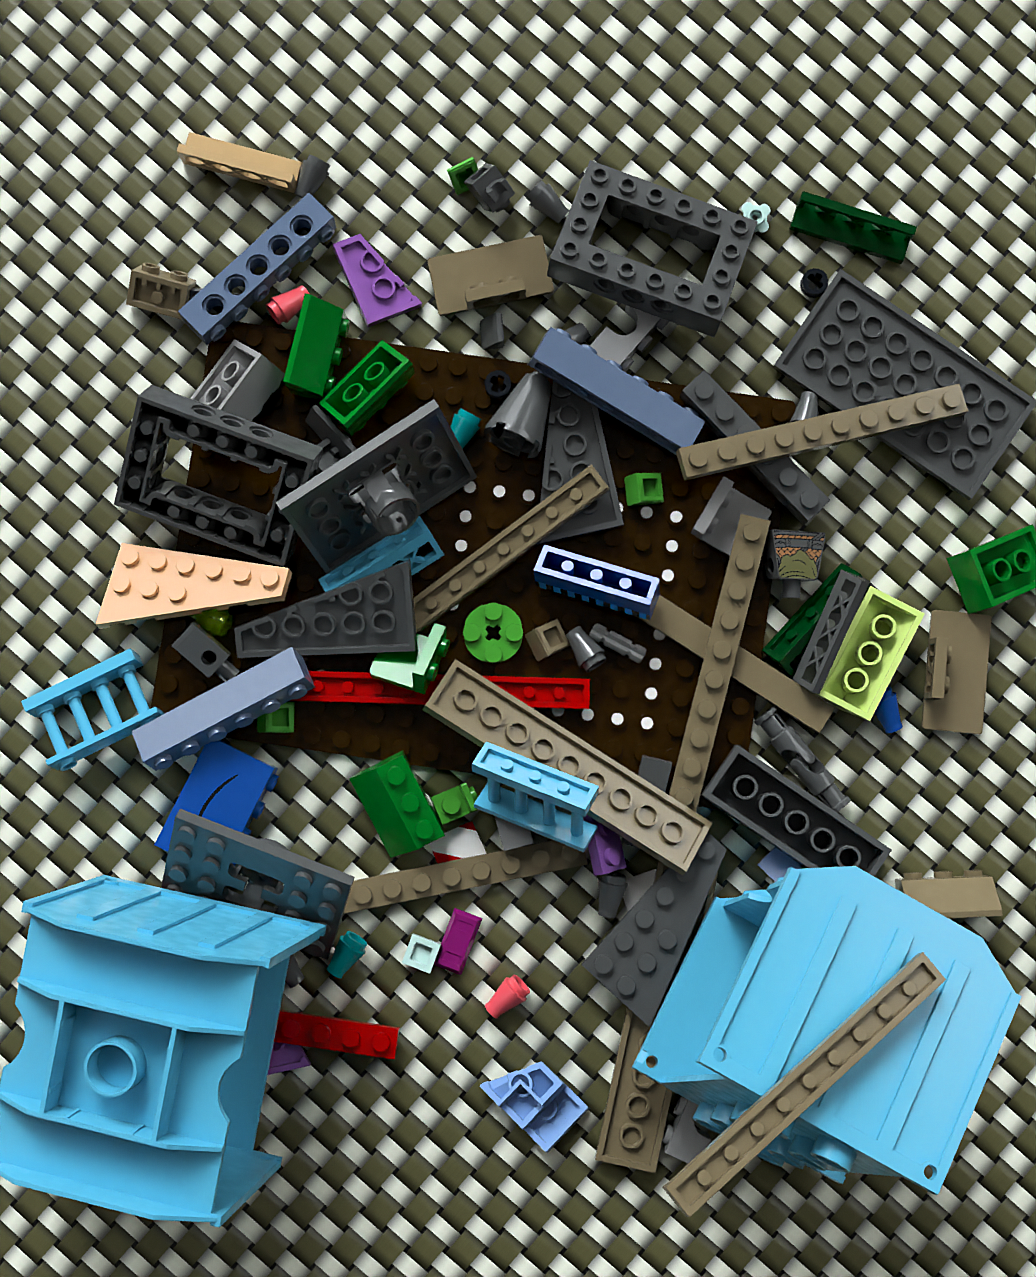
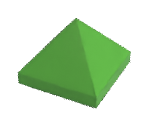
M473 157L447 169L457 195L469 190L464 181L478 170Z

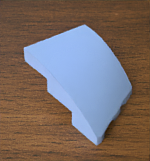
M542 1061L525 1069L508 1073L506 1076L495 1080L486 1081L480 1085L486 1094L525 1130L546 1153L590 1109Z

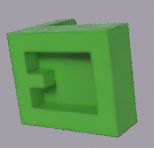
M466 782L430 797L441 825L478 810L474 808V803L478 798L473 786L468 788Z

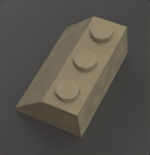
M964 870V876H952V871H935L934 877H922V872L903 873L904 878L895 879V889L947 918L1003 916L993 877L983 875L982 870Z

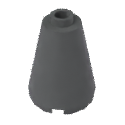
M537 371L525 374L489 420L483 433L485 436L488 433L490 434L491 438L489 441L494 446L518 457L521 452L529 453L527 458L538 456L542 448L552 384L548 381L549 378Z

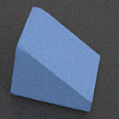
M776 847L757 864L774 882L779 877H784L788 868H802L801 864Z

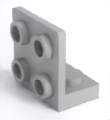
M723 477L690 533L730 556L740 514L768 520L772 512L770 509L733 489L734 482Z

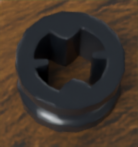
M816 268L808 270L800 281L802 293L809 298L820 297L828 286L827 274ZM811 277L812 280L814 277L819 278L820 282L818 285L821 288L817 289L815 287L814 290L809 288L810 281L808 278Z
M495 370L487 375L485 390L491 398L501 400L509 395L511 379L506 372ZM498 378L503 379L505 389L503 391L498 389V392L493 391L491 381L493 379L498 381Z

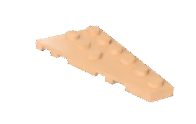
M122 543L95 625L99 629L109 628L112 624L125 623V625L136 624L138 620L151 618L162 620L200 614L203 610L229 609V606L247 604L252 606L284 601L292 572L289 568Z

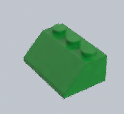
M306 293L283 382L291 394L321 401L335 387L336 377H333L332 374L334 366L340 365L343 349L339 348L341 338L346 337L348 334L350 320L346 319L347 316L344 309Z
M381 340L319 404L343 430L352 436L355 432L362 429L366 422L378 410L382 409L399 389L408 383V380L415 374L413 364L409 359Z
M403 750L349 778L390 858L418 850L445 836L444 828Z

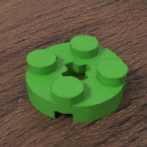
M493 602L481 605L470 613L465 621L463 635L467 649L475 658L482 662L499 663L509 660L517 653L522 643L523 629L520 618L511 608ZM488 626L492 628L499 626L501 628L499 631L501 638L498 641L494 638L490 641L486 639L488 634L486 628Z

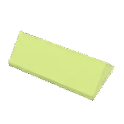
M870 586L850 624L820 694L816 695L837 709L870 721L925 613Z

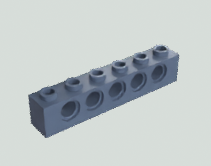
M308 193L178 310L183 322L206 345L212 340L214 342L219 340L233 321L241 320L255 301H262L277 281H284L299 261H306L320 242L325 243L333 236L336 229L334 217ZM301 228L310 229L307 235L300 236L296 234ZM281 247L289 249L284 255L275 254L276 250ZM258 267L267 268L266 272L262 275L253 274L254 270ZM239 286L245 287L242 294H231L234 288ZM213 307H223L220 314H209Z

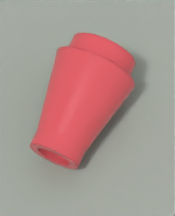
M300 285L295 289L271 297L270 302L266 304V308L277 324L282 322L288 323L302 308L305 293H310L303 285Z
M514 974L510 978L506 977L490 1001L485 1004V1008L492 1017L497 1019L503 1013L526 1001V996L530 993V990L517 975Z

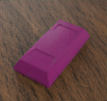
M454 908L434 965L461 975L483 918Z

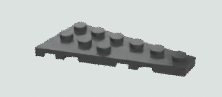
M553 381L540 503L591 464L610 490L539 544L624 525L598 407Z
M709 832L706 834L687 872L681 875L668 867L581 963L584 968L649 1027L653 1022L727 851Z

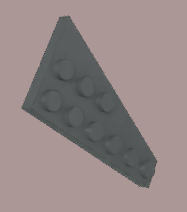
M410 559L234 628L237 658L273 657L290 647H293L301 656L416 651L417 637Z

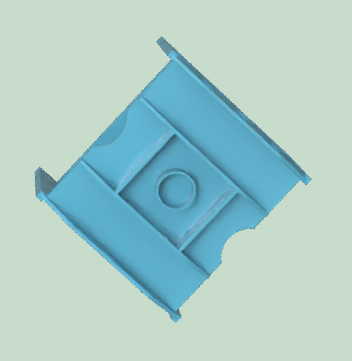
M856 866L805 869L790 867L784 877H779L766 890H748L738 897H715L631 1068L697 1104L698 1107L692 1119L709 1130L721 1134L918 953L924 952L946 980L757 1156L780 1167L783 1166L784 1162L803 1169L806 1165L838 1184H843L846 1178L845 1174L850 1172L903 1177L928 1192L938 1195L1022 996L1015 993L982 937ZM649 1056L655 1059L656 1063L653 1068H649L646 1064V1059ZM928 1165L933 1171L929 1179L924 1175V1169Z
M107 875L92 878L23 901L21 912L31 914L21 973L17 979L19 984L15 1005L24 1021L25 1037L19 1054L11 1063L3 1067L0 1081V1176L14 1185L151 1220L210 1222L211 1226L220 1228L281 1167L283 1157L253 1150L290 956L318 940L320 936H324L327 925Z

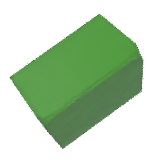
M635 473L625 477L628 506L664 502L661 473Z
M286 702L280 705V708L275 712L259 716L257 718V731L293 733L294 702Z

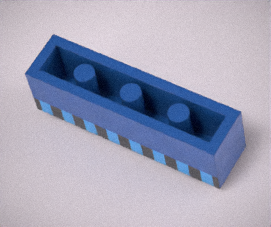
M548 545L543 546L534 568L537 587L646 620L651 619L660 595L659 578Z

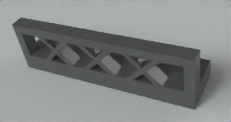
M844 570L840 571L792 680L811 692L820 694L850 624L868 588L869 580Z

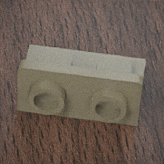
M142 263V265L131 270L126 305L182 320L178 310L189 301L190 291L196 286V280L188 278V274L182 271L174 270L169 273L160 270V266L156 264Z

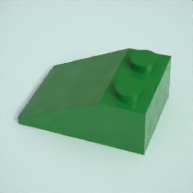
M1033 524L946 558L968 614L994 607L1036 588V531Z

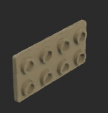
M542 235L432 257L427 260L439 316L554 292L552 278L547 276L549 264Z
M943 610L931 611L921 722L923 729L969 734L982 733L992 622L990 615Z

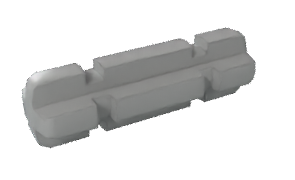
M600 624L593 626L589 636L598 643L600 641L603 642L604 646L623 656L625 654L628 655L629 659L637 663L642 661L646 653L644 647L638 644H631V640L612 630L608 632L607 628Z

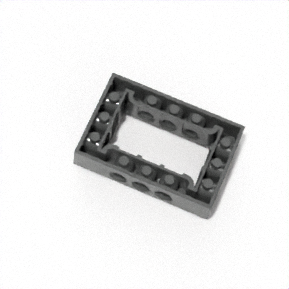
M590 160L550 257L547 276L715 337L758 221ZM605 203H608V212L616 218L620 219L623 217L642 224L643 228L648 229V227L670 234V238L676 239L678 237L692 242L703 250H712L716 247L703 284L691 282L591 245L595 227H598L600 224Z
M150 385L137 398L114 505L284 567L295 552L299 535L283 515L276 502L316 476L323 447ZM170 438L175 440L183 439L202 446V450L208 451L210 449L229 456L232 461L240 460L259 467V471L264 473H274L281 466L279 482L272 492L275 496L271 510L265 515L162 477Z

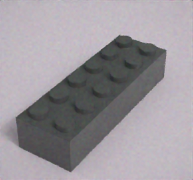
M739 745L733 746L700 795L805 868L856 866L875 876L892 851V849Z

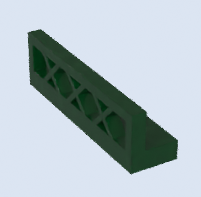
M805 191L802 192L797 202L789 227L790 230L898 264H902L909 242L915 235L917 228L914 225Z
M843 563L831 573L762 649L764 654L779 664L791 679H793L799 663L794 669L789 664L797 655H801L802 659L840 571L844 570L862 577L860 573Z

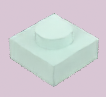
M413 933L402 963L430 974L441 944Z

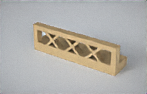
M191 132L188 134L186 144L179 143L177 153L183 164L292 193L297 188L302 162Z

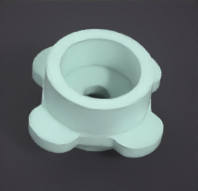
M750 202L744 203L741 208L743 216L753 219L752 216L754 215L758 217L755 220L758 222L754 232L765 233L769 228L767 216L770 214V207L767 204L757 206L752 205Z

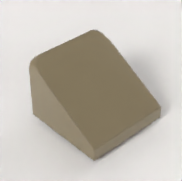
M558 619L537 627L525 635L537 661L571 646Z

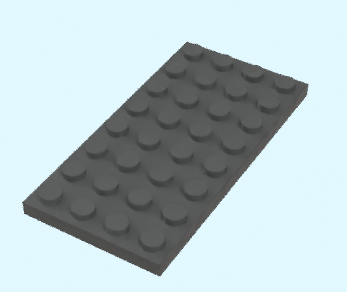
M842 269L838 271L773 366L775 370L806 391L816 393L821 401L836 411L960 384L968 408V412L965 415L874 437L967 500H971L1036 406L1034 398Z

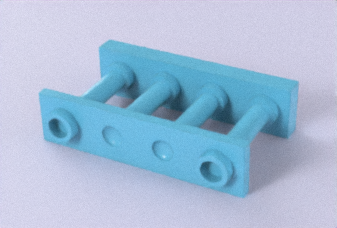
M131 648L21 701L25 712L34 717L42 718L57 755L46 759L48 766L60 771L71 769L77 765L78 760L132 735L133 730L164 714L157 707L149 708L134 674L137 668L143 666L140 656ZM119 677L124 679L139 714L125 722H122L107 687L110 681ZM90 691H96L111 725L110 729L96 736L80 701L82 695ZM63 704L70 706L84 740L69 749L53 714L55 708Z
M486 742L472 763V772L485 776L488 780L475 801L474 808L585 852L597 831V826L584 821L583 816H586L599 794V786ZM500 783L514 788L515 792L500 787ZM527 794L542 799L543 804L529 799ZM555 805L571 811V815L555 809Z

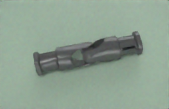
M773 706L754 721L757 726L760 725L771 738L770 743L798 775L812 795L818 796L825 805L839 812L851 799L840 791L834 783L835 778L813 754L791 725L787 726L777 714L776 707Z

